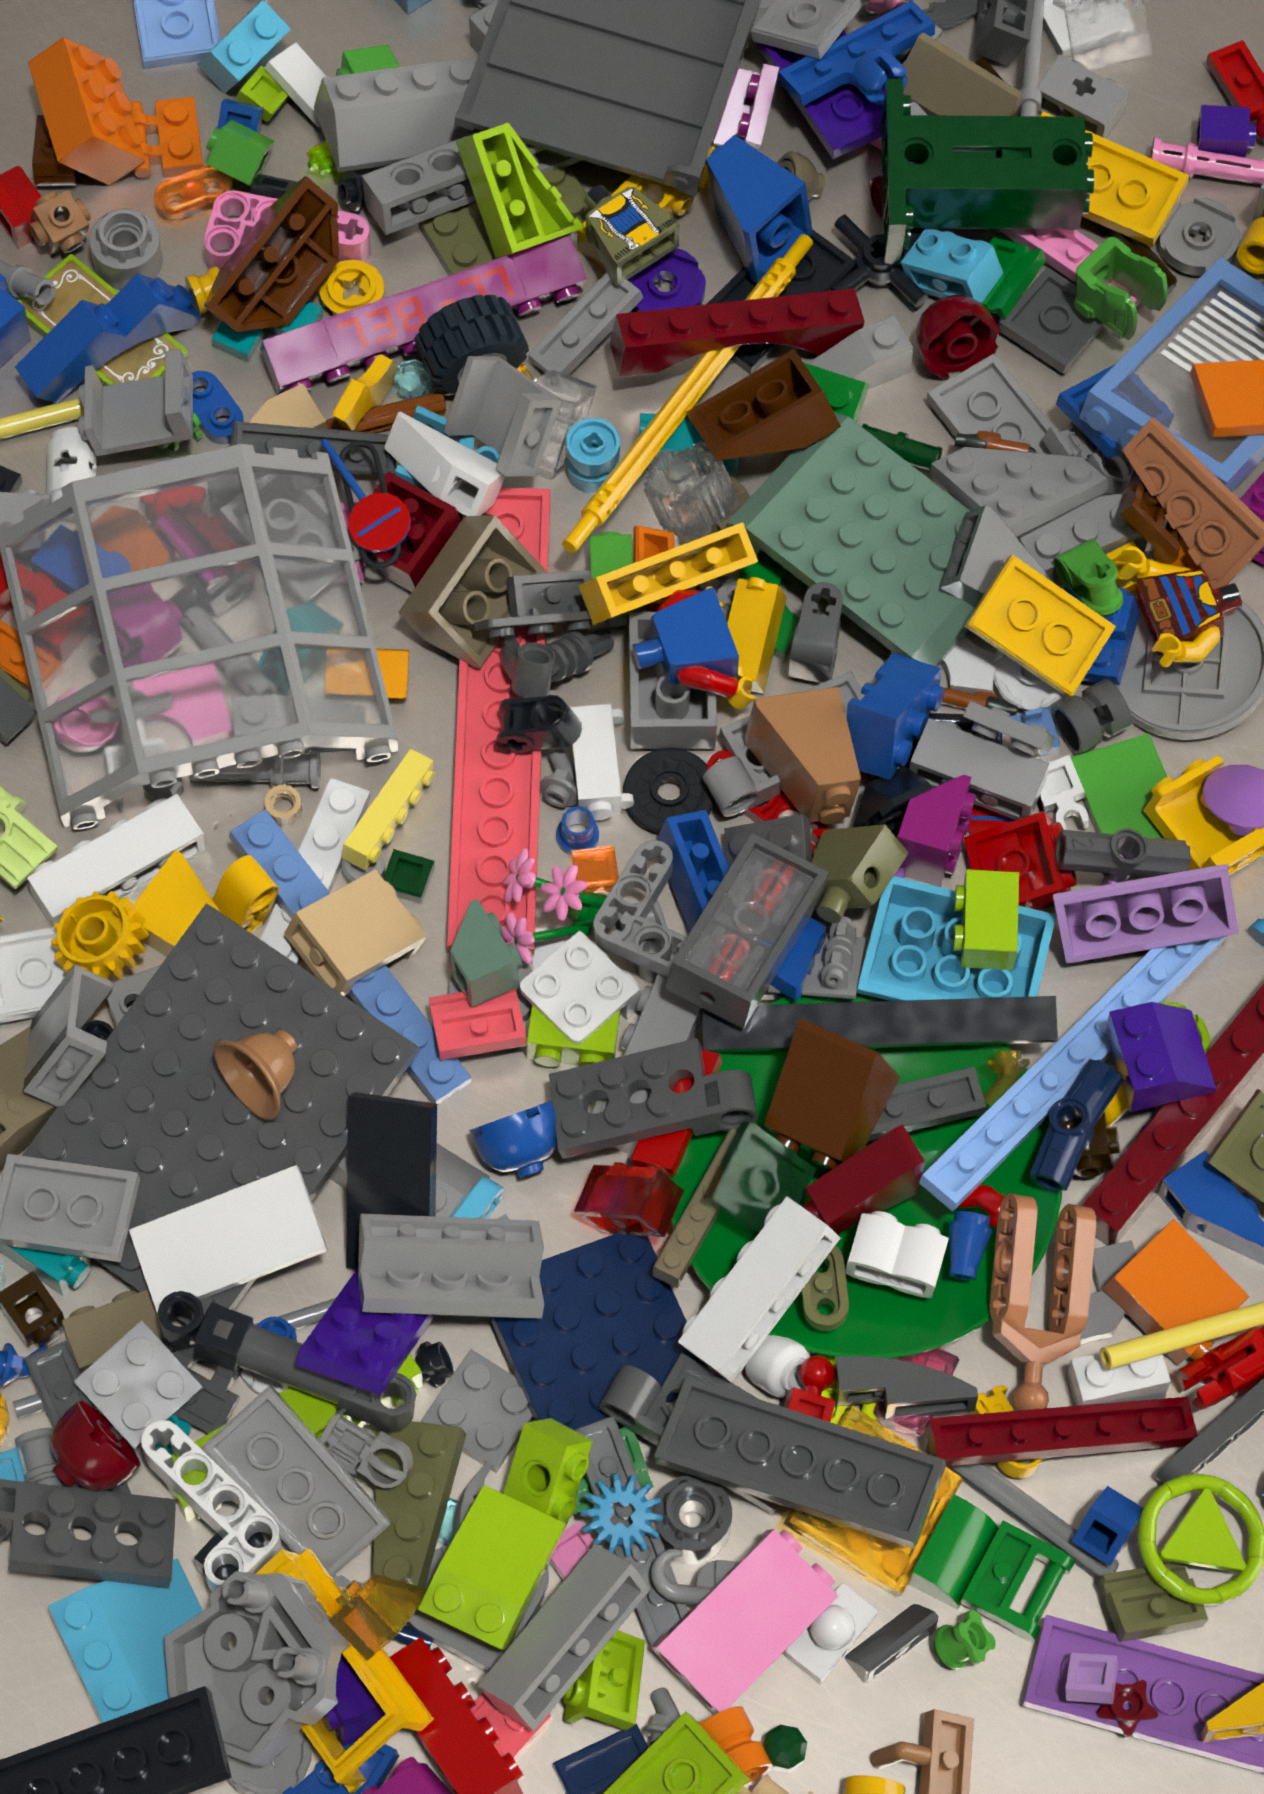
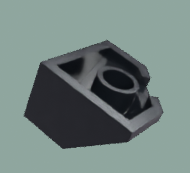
M906 766L898 768L891 780L874 775L866 784L853 827L885 824L897 838L909 800L931 790V785L927 780Z

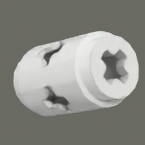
M64 427L56 430L47 443L46 495H50V503L63 496L61 488L68 483L96 476V454L89 440L84 441L82 439L80 430L77 427ZM87 509L88 515L91 513L92 509ZM74 515L67 518V520H75Z

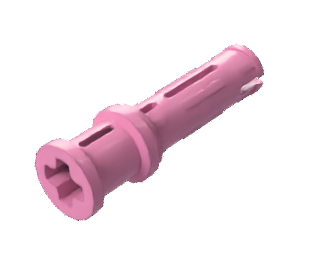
M1154 137L1149 158L1186 173L1190 178L1193 177V174L1257 185H1262L1264 182V161L1201 151L1198 150V146L1191 142L1184 146L1162 142L1160 137Z

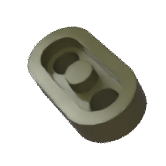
M836 1245L823 1261L829 1269L823 1273L815 1272L801 1291L804 1317L809 1325L820 1331H832L839 1328L845 1322L848 1315L849 1299L842 1252ZM827 1304L834 1309V1312L830 1315H822L817 1308L820 1305Z

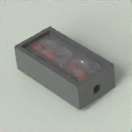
M751 833L673 959L665 989L744 1029L821 901L829 872Z

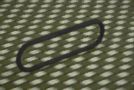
M354 441L346 445L339 455L344 464L346 454L356 447H364L371 451L381 492L388 493L380 457L376 448L365 441ZM341 475L351 514L355 506L351 488ZM400 543L389 560L376 563L372 562L368 558L366 550L358 545L363 562L374 569H384L393 565L401 553Z

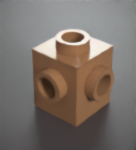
M69 190L59 195L53 191L35 202L36 207L32 211L29 229L39 246L44 245L50 257L62 251L64 253L71 252L85 242L84 239H86L89 228L88 221L91 220V217L80 198L74 200ZM63 215L66 221L60 222L55 218Z

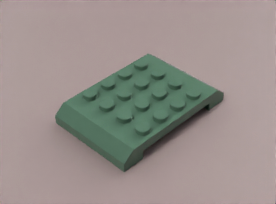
M835 413L841 427L829 433L824 439L816 441L805 448L794 449L727 522L725 529L743 522L756 555L763 550L809 587L819 582H828L835 585L842 594V613L892 651L890 657L893 653H897L938 667L968 633L969 629L964 627V625L976 608V606L940 589L963 519L970 510L850 417ZM822 596L825 600L829 602V597Z

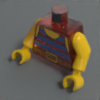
M1134 546L1127 547L1117 557L1119 562L1127 563L1120 570V575L1123 579L1129 580L1135 575L1140 578L1136 580V601L1154 642L1151 650L1158 652L1160 664L1167 668L1174 662H1202L1224 635L1223 613L1242 607L1241 596L1236 584L1231 583L1212 589L1204 570H1191L1190 568L1147 559L1144 553Z

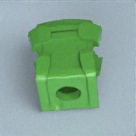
M1109 237L1077 266V290L1074 307L1087 319L1097 317L1104 323V329L1120 340L1124 338L1130 340L1137 328L1136 305L1130 299L1128 292L1113 284L1110 286L1108 284L1112 280L1132 292L1136 299L1150 311L1152 309L1160 311L1167 300L1166 274L1158 267V264L1144 256L1141 257L1132 253L1131 249L1119 239Z

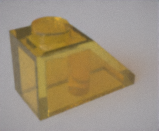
M373 1574L361 1586L354 1580L336 1597L335 1601L340 1606L328 1621L368 1661L399 1634L420 1606L426 1591L416 1585Z

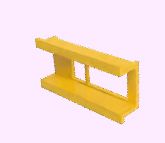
M307 1548L301 1554L281 1549L256 1574L283 1573L307 1583L317 1597L316 1600L321 1603L326 1610V1614L336 1624L337 1630H340L351 1646L342 1654L385 1712V1715L347 1750L343 1748L333 1732L327 1730L322 1719L315 1725L303 1724L301 1727L335 1775L333 1777L335 1781L339 1784H344L350 1793H355L367 1781L358 1769L401 1728L422 1731L434 1718L312 1549Z

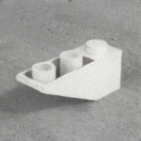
M401 411L397 413L384 449L433 496L456 507L457 511L466 516H481L494 505L505 479V476L496 470L497 463Z

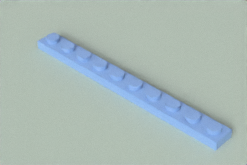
M1226 936L1151 949L922 1174L919 1184L953 1212L1049 1116L1051 1107L1056 1101L1066 1096L1089 1059H1099L1104 1062L1112 1054L1106 1036L1109 1011L1148 1002L1162 1004L1224 942Z

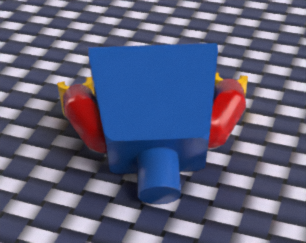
M712 586L706 587L703 591H674L651 617L652 639L632 644L637 667L642 669L662 663L667 680L671 684H682L683 686L727 697L729 703L737 709H744L756 698L754 695H749L745 692L753 686V680L750 677L744 676L738 681L735 676H738L739 654L722 611L724 603H719L716 590Z

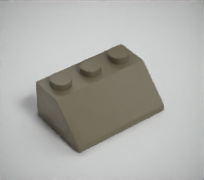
M924 32L918 36L903 65L907 69L905 74L907 76V85L903 95H910L911 102H916L927 115L1019 116L1023 92Z
M495 515L465 516L398 613L425 641L475 668H481L501 637L489 638V630L475 631L474 623L487 619L511 617L507 578L519 575L544 574L546 570Z

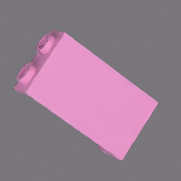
M775 1529L766 1530L760 1536L763 1540L669 1634H662L650 1646L713 1714L728 1709L838 1597L837 1593L831 1588L835 1583L833 1578L820 1565L814 1563L810 1566L799 1555L803 1550L802 1546L786 1530H782L780 1533Z

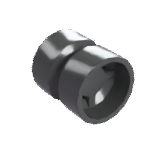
M1106 678L1083 690L1082 698L1074 695L1052 707V717L1059 735L1067 747L1078 755L1101 743L1102 735L1110 738L1132 724L1131 712L1122 693Z

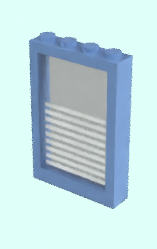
M1220 257L1088 392L1079 419L1124 448L1141 428L1154 417L1232 492L1264 458V434L1212 437L1191 379L1190 371L1194 363L1264 360V285Z

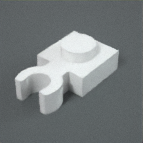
M1070 755L1048 762L1050 764L1046 782L1039 796L1044 811L1048 812L1057 808L1056 823L1060 822L1064 830H1067L1065 820L1069 816L1078 817L1083 828L1089 827L1087 810L1084 806L1075 802L1085 798V791Z

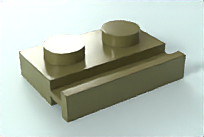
M1174 1562L1164 1564L1167 1569L1187 1584L1196 1587L1193 1578L1189 1579L1187 1574V1564ZM1146 1567L1103 1574L1098 1582L1099 1588L1105 1592V1604L1120 1642L1201 1628L1209 1619L1203 1605L1175 1598L1157 1584Z

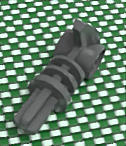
M604 628L586 636L579 632L571 631L564 634L560 639L546 645L541 643H525L520 646L514 635L502 637L501 661L505 672L512 680L511 688L515 694L522 698L543 697L549 694L551 681L557 682L565 677L589 670L593 664V657L611 650L614 646V641L611 638L610 631Z

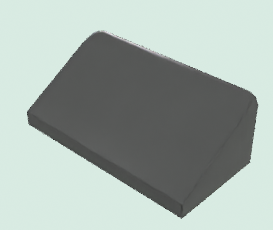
M913 1604L846 1654L845 1660L861 1681L868 1683L936 1631L939 1616L931 1609L919 1604Z

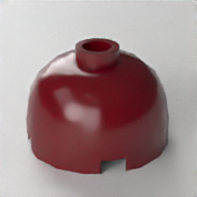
M951 295L934 302L922 313L916 328V345L930 372L940 377L950 378L947 372L960 371L961 373L996 353L998 345L995 341L997 336H1000V328L983 303L966 295Z
M82 1400L80 1402L77 1401L55 1425L51 1436V1451L58 1463L53 1469L69 1487H73L78 1483L84 1488L93 1491H105L115 1488L127 1480L141 1465V1462L130 1444L123 1437L119 1440L110 1430L112 1424L95 1408Z

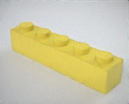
M410 748L344 842L342 859L363 870H366L371 862L375 863L381 854V847L384 843L388 844L392 840L395 827L398 824H403L408 815L409 807L411 805L415 806L419 801L423 787H428L435 776V772H433L434 760Z

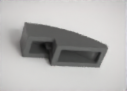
M870 1356L835 1358L834 1381L837 1406L883 1402L885 1419L975 1411L978 1400L977 1387L953 1375L925 1365L898 1359Z

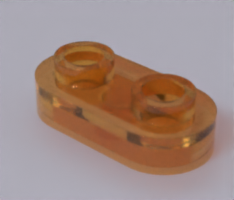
M206 165L161 182L154 191L155 210L161 218L171 222L182 221L212 210L214 202L219 195L227 191H233L232 178ZM211 188L218 189V191L213 193L207 192V190ZM173 202L181 203L178 206H169Z

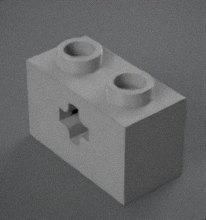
M1059 54L1039 82L1038 89L1042 93L1041 110L1037 114L1041 115L1042 112H1046L1055 117H1085V130L1107 139L1125 113L1129 90L1123 88L1117 81L1104 78L1087 69L1081 62L1070 60Z

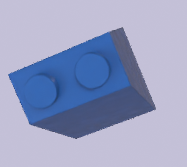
M733 135L723 145L716 147L706 159L715 211L751 280L757 284L777 258H783L801 234H806L809 237L813 234L806 183L736 135Z

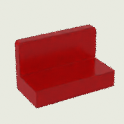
M20 166L0 174V224L17 249L35 241L30 232L29 224H31L33 208L36 207L35 202L41 198V195Z

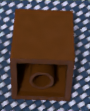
M801 1018L797 1024L764 1126L775 1136L774 1144L794 1154H797L800 1148L814 1154L811 1159L813 1162L831 1171L865 1148L900 1076L878 1052Z

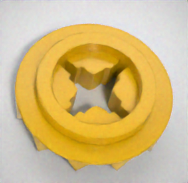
M345 260L338 262L320 284L319 293L323 307L329 308L333 315H337L382 299L385 294L383 278L375 267L360 260ZM360 282V296L353 294L345 300L344 287L352 289L354 285L357 286Z

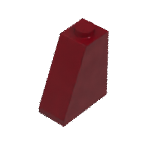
M902 1124L805 1188L804 1205L801 1207L827 1224L836 1234H839L859 1224L862 1213L883 1212L918 1194L921 1185L919 1181L923 1174L925 1160Z

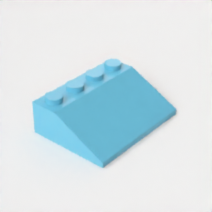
M893 876L880 898L857 993L889 1001L1035 997L1038 995L1056 914L1018 906V948L1013 970L961 967V951H953L955 924L962 925V912L954 911L955 890Z
M178 1558L173 1560L172 1579L169 1588L103 1581L90 1585L48 1605L53 1623L101 1723L170 1699L168 1695L164 1637L203 1611Z

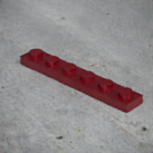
M1188 1397L929 1418L925 1425L931 1455L944 1459L946 1466L1186 1446L1198 1436Z

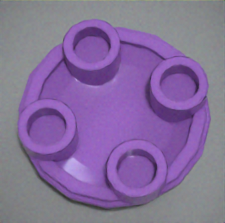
M1228 765L1215 770L1206 778L1200 798L1201 803L1209 808L1213 815L1229 824L1230 830L1236 835L1246 836L1253 832L1254 829L1263 828L1264 770L1250 765Z

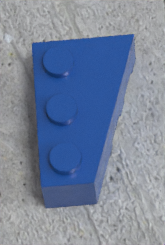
M893 653L876 672L875 679H878L875 685L866 683L861 689V694L865 696L861 700L852 698L848 702L846 718L859 770L891 780L898 766H905L907 764L913 747L912 742L915 737L921 738L931 710L937 712L943 701L945 688L940 686L942 668Z

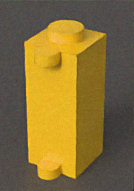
M750 577L749 580L738 578L727 622L739 654L738 676H735L738 681L740 678L748 676L753 680V686L745 691L749 695L751 691L765 692L787 599L778 584L766 583L765 580L756 577Z

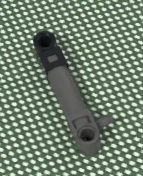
M185 1291L172 1292L164 1297L159 1305V1334L163 1342L173 1349L183 1350L194 1346L195 1357L236 1372L239 1366L337 1404V1411L342 1408L347 1409L344 1413L345 1415L369 1423L382 1430H401L408 1426L413 1419L416 1401L415 1387L409 1378L400 1373H396L382 1395H378L296 1366L298 1350L303 1344L253 1325V1317L214 1302L209 1304L204 1315L200 1300L195 1295ZM180 1314L187 1315L192 1319L190 1324L182 1327L173 1325L170 1320L172 1317ZM387 1396H397L402 1399L404 1404L399 1408L392 1409L384 1406L381 1400Z

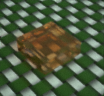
M614 846L571 850L572 865L578 866L575 881H586L588 883L585 889L586 892H610L619 878Z

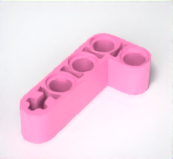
M227 191L219 195L214 202L204 236L207 267L217 266L220 270L268 207L277 199L240 191ZM338 211V262L345 260L366 262L371 254L370 227L367 220L357 214ZM230 216H239L238 218H235V219H229V218H227V217H230ZM220 250H230L229 252H226V253H218V252H217V251H220Z

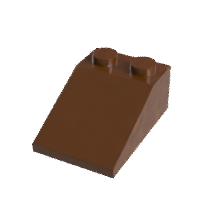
M794 349L686 412L716 461L805 448L816 441L824 439L829 433L841 427L823 390Z

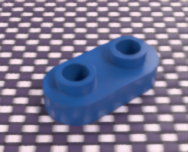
M207 371L192 372L193 412L201 422L199 428L211 442L220 445L231 444L232 422H244L242 410L215 375ZM199 386L207 387V389L202 392L194 390V388ZM222 415L229 417V419L224 422L216 420L219 416Z

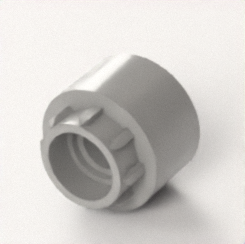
M118 209L106 213L93 225L89 236L93 268L95 273L112 288L121 290L137 273L152 279L157 277L163 262L160 235L155 222L148 215L133 209Z

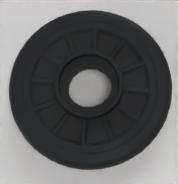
M662 748L645 754L632 765L624 781L623 793L632 794L634 805L627 808L629 814L639 825L655 833H660L667 817L706 810L709 815L714 807L715 800L703 781V775L707 771V764L697 755L678 748ZM673 782L681 787L682 792L676 799L666 800L658 794L659 787L664 783Z

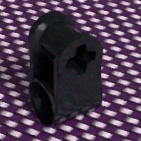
M557 695L524 699L508 698L500 702L499 712L503 717L501 733L496 737V745L501 750L511 753H525L531 750L565 748L574 744L581 735V721L566 702Z

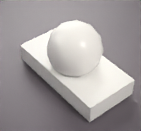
M843 1582L835 1591L838 1597L786 1649L784 1656L819 1684L823 1682L878 1615L876 1608Z

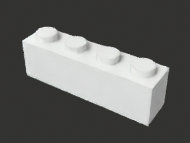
M178 794L168 799L161 798L155 800L148 805L145 812L130 820L123 819L116 822L108 829L107 833L93 841L85 840L78 843L68 855L55 862L47 861L39 865L34 873L27 877L31 896L51 927H54L55 923H59L63 915L62 911L65 908L68 909L79 897L91 896L94 891H98L100 895L107 896L110 891H114L122 899L149 884L174 850L182 853L187 862L206 852L204 833Z
M786 1196L781 1204L776 1205L770 1210L765 1218L763 1229L754 1241H749L743 1246L738 1254L736 1265L727 1277L721 1278L713 1286L710 1299L700 1313L694 1314L686 1322L683 1328V1335L678 1342L717 1373L733 1383L840 1240V1237L827 1224Z

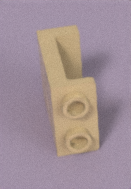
M376 869L296 912L284 932V935L315 976L343 996L349 994L355 982L402 955L407 959L416 955L427 937L419 920L407 911L397 898L393 886L389 882L384 881Z

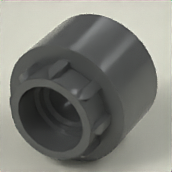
M693 1475L681 1476L667 1483L657 1496V1498H660L661 1504L654 1506L653 1511L655 1514L663 1515V1522L654 1521L665 1551L669 1549L682 1550V1557L674 1560L688 1564L702 1563L714 1558L725 1547L730 1536L732 1505L727 1493L719 1484ZM693 1511L702 1515L705 1521L698 1527H688L681 1522L680 1517L686 1512Z

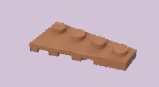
M1153 417L1122 451L1151 496L1155 495L1166 512L1164 516L1173 530L1175 528L1178 530L1189 547L1187 552L1195 564L1201 566L1210 580L1209 586L1217 596L1221 592L1219 588L1227 586L1264 547V522Z

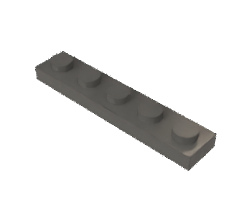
M614 1416L574 1430L593 1440L588 1455L589 1466L585 1474L594 1495L599 1497L602 1493L596 1485V1482L600 1479L608 1488L614 1487L613 1474H619L621 1486L628 1485L630 1475L637 1476ZM637 1478L634 1488L639 1491L641 1486ZM615 1503L612 1506L614 1514L609 1518L611 1523L616 1525L621 1522L625 1527L632 1524L630 1515L634 1512V1508L631 1505L622 1507L619 1503ZM651 1521L650 1527L657 1531L654 1521ZM645 1534L642 1538L648 1546L646 1550L642 1551L635 1542L631 1544L632 1556L625 1557L624 1548L621 1545L616 1546L615 1554L631 1563L651 1588L636 1607L651 1646L662 1634H669L689 1612L685 1603H676L665 1599L657 1592L652 1583L651 1569L654 1560L665 1549L659 1535L655 1539ZM668 1562L665 1566L666 1577L669 1581L678 1584L670 1562Z

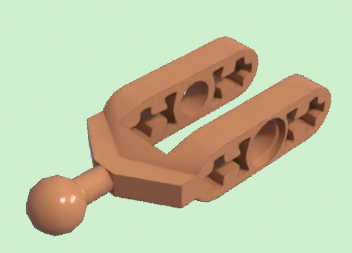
M1009 1193L1001 1202L997 1221L990 1296V1314L993 1320L992 1335L1021 1362L1025 1363L1023 1384L1015 1389L1013 1395L1015 1408L1018 1411L1044 1409L1048 1406L1049 1397L1048 1392L1041 1385L1043 1364H1047L1080 1347L1081 1333L1087 1324L1096 1235V1215L1092 1208L1067 1204L1061 1210L1056 1230L1049 1308V1331L1025 1328L1030 1300L1037 1204L1033 1197Z

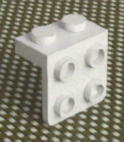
M578 931L520 983L521 994L573 1044L583 1043L619 1010H621V1015L626 1020L638 1011L640 987L636 980L628 972L618 968L610 960L606 951L598 946L596 942L589 940L581 931Z

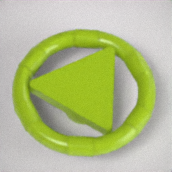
M1184 1474L1159 1486L1143 1507L1138 1522L1137 1539L1141 1557L1148 1572L1157 1584L1175 1598L1177 1597L1197 1605L1223 1604L1240 1597L1256 1581L1264 1564V1525L1251 1500L1229 1481L1227 1482L1207 1474ZM1191 1491H1201L1158 1553L1155 1543L1157 1517L1161 1509L1171 1499ZM1213 1494H1216L1237 1510L1245 1522L1248 1531L1246 1563ZM1162 1561L1240 1573L1234 1579L1213 1588H1199L1187 1584L1167 1569Z

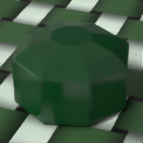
M780 1724L765 1734L763 1747L772 1763V1771L789 1774L804 1764L808 1742L798 1728Z

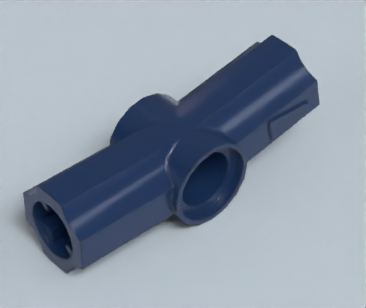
M1089 1059L1066 1096L1056 1101L1049 1112L1050 1125L1030 1172L1031 1181L1055 1192L1068 1190L1082 1152L1093 1139L1096 1123L1124 1082L1122 1075L1116 1072L1110 1065L1099 1059ZM1070 1119L1082 1120L1078 1127L1074 1129L1062 1128V1125Z

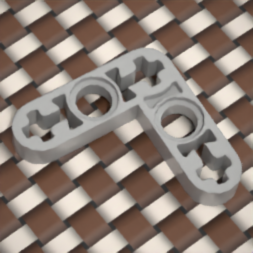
M650 840L640 844L596 914L593 922L594 936L598 946L604 950L668 977L671 963L676 956L672 954V949L676 948L677 954L687 936L645 919L674 869L673 854L670 847L662 841ZM656 857L661 858V864L655 863L649 871V879L646 878V860L653 861ZM629 888H639L646 894L645 898L638 903L626 902L621 896ZM618 912L623 914L620 920L621 931L614 930L611 935L606 934V927H614L619 919ZM656 938L663 942L664 948L656 954H648L641 950L640 944L646 939Z

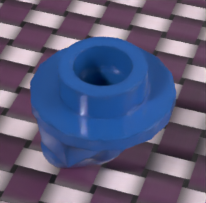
M6 1343L2 1351H0V1388L16 1378H25L31 1375L24 1357L19 1356L10 1343ZM44 1346V1347H42V1348H39V1349H37L36 1351H34V1352H32L31 1354H29L28 1356L33 1355V1354H35V1353H37V1352H40V1351H42V1350H45V1349H47L48 1347H47V1346Z

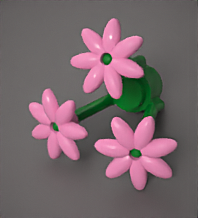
M524 848L518 858L510 860L512 874L506 875L503 880V884L508 886L505 891V901L510 902L513 898L515 902L519 903L522 888L531 889L534 886L540 888L544 893L551 895L543 905L544 912H550L556 908L559 920L563 921L567 916L574 923L572 926L532 933L530 930H526L527 921L525 917H521L516 921L512 912L508 913L506 916L507 926L501 927L502 938L508 941L506 944H514L519 952L521 961L531 964L532 958L528 947L533 946L534 942L575 935L578 931H581L585 936H589L591 927H594L595 916L607 896L601 893L586 892L585 889L588 883L586 881H575L578 872L577 865H571L565 874L560 867L554 866L552 869L554 883L537 878L536 874L530 871L535 860L528 858L529 851Z

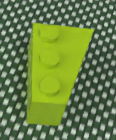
M509 122L456 141L496 258L513 254L585 228L578 218L573 217L560 199L562 195L556 187H551L538 169V162Z

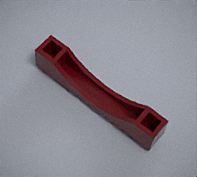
M855 288L616 314L610 347L618 376L625 377L659 373L678 362L698 354L742 344H781L821 355L857 330L862 329L865 320Z

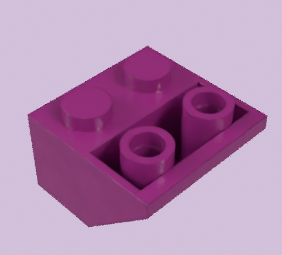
M963 774L909 800L897 837L909 852L899 867L904 868V877L941 887L946 873L954 875L961 852L960 846L963 837L967 835L973 814L971 812L976 798V794L969 793L971 776Z

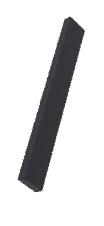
M1056 996L758 1005L744 1029L702 1008L703 1050L715 1053L789 1050L797 1024L801 1018L867 1048L1048 1043L1058 1041Z

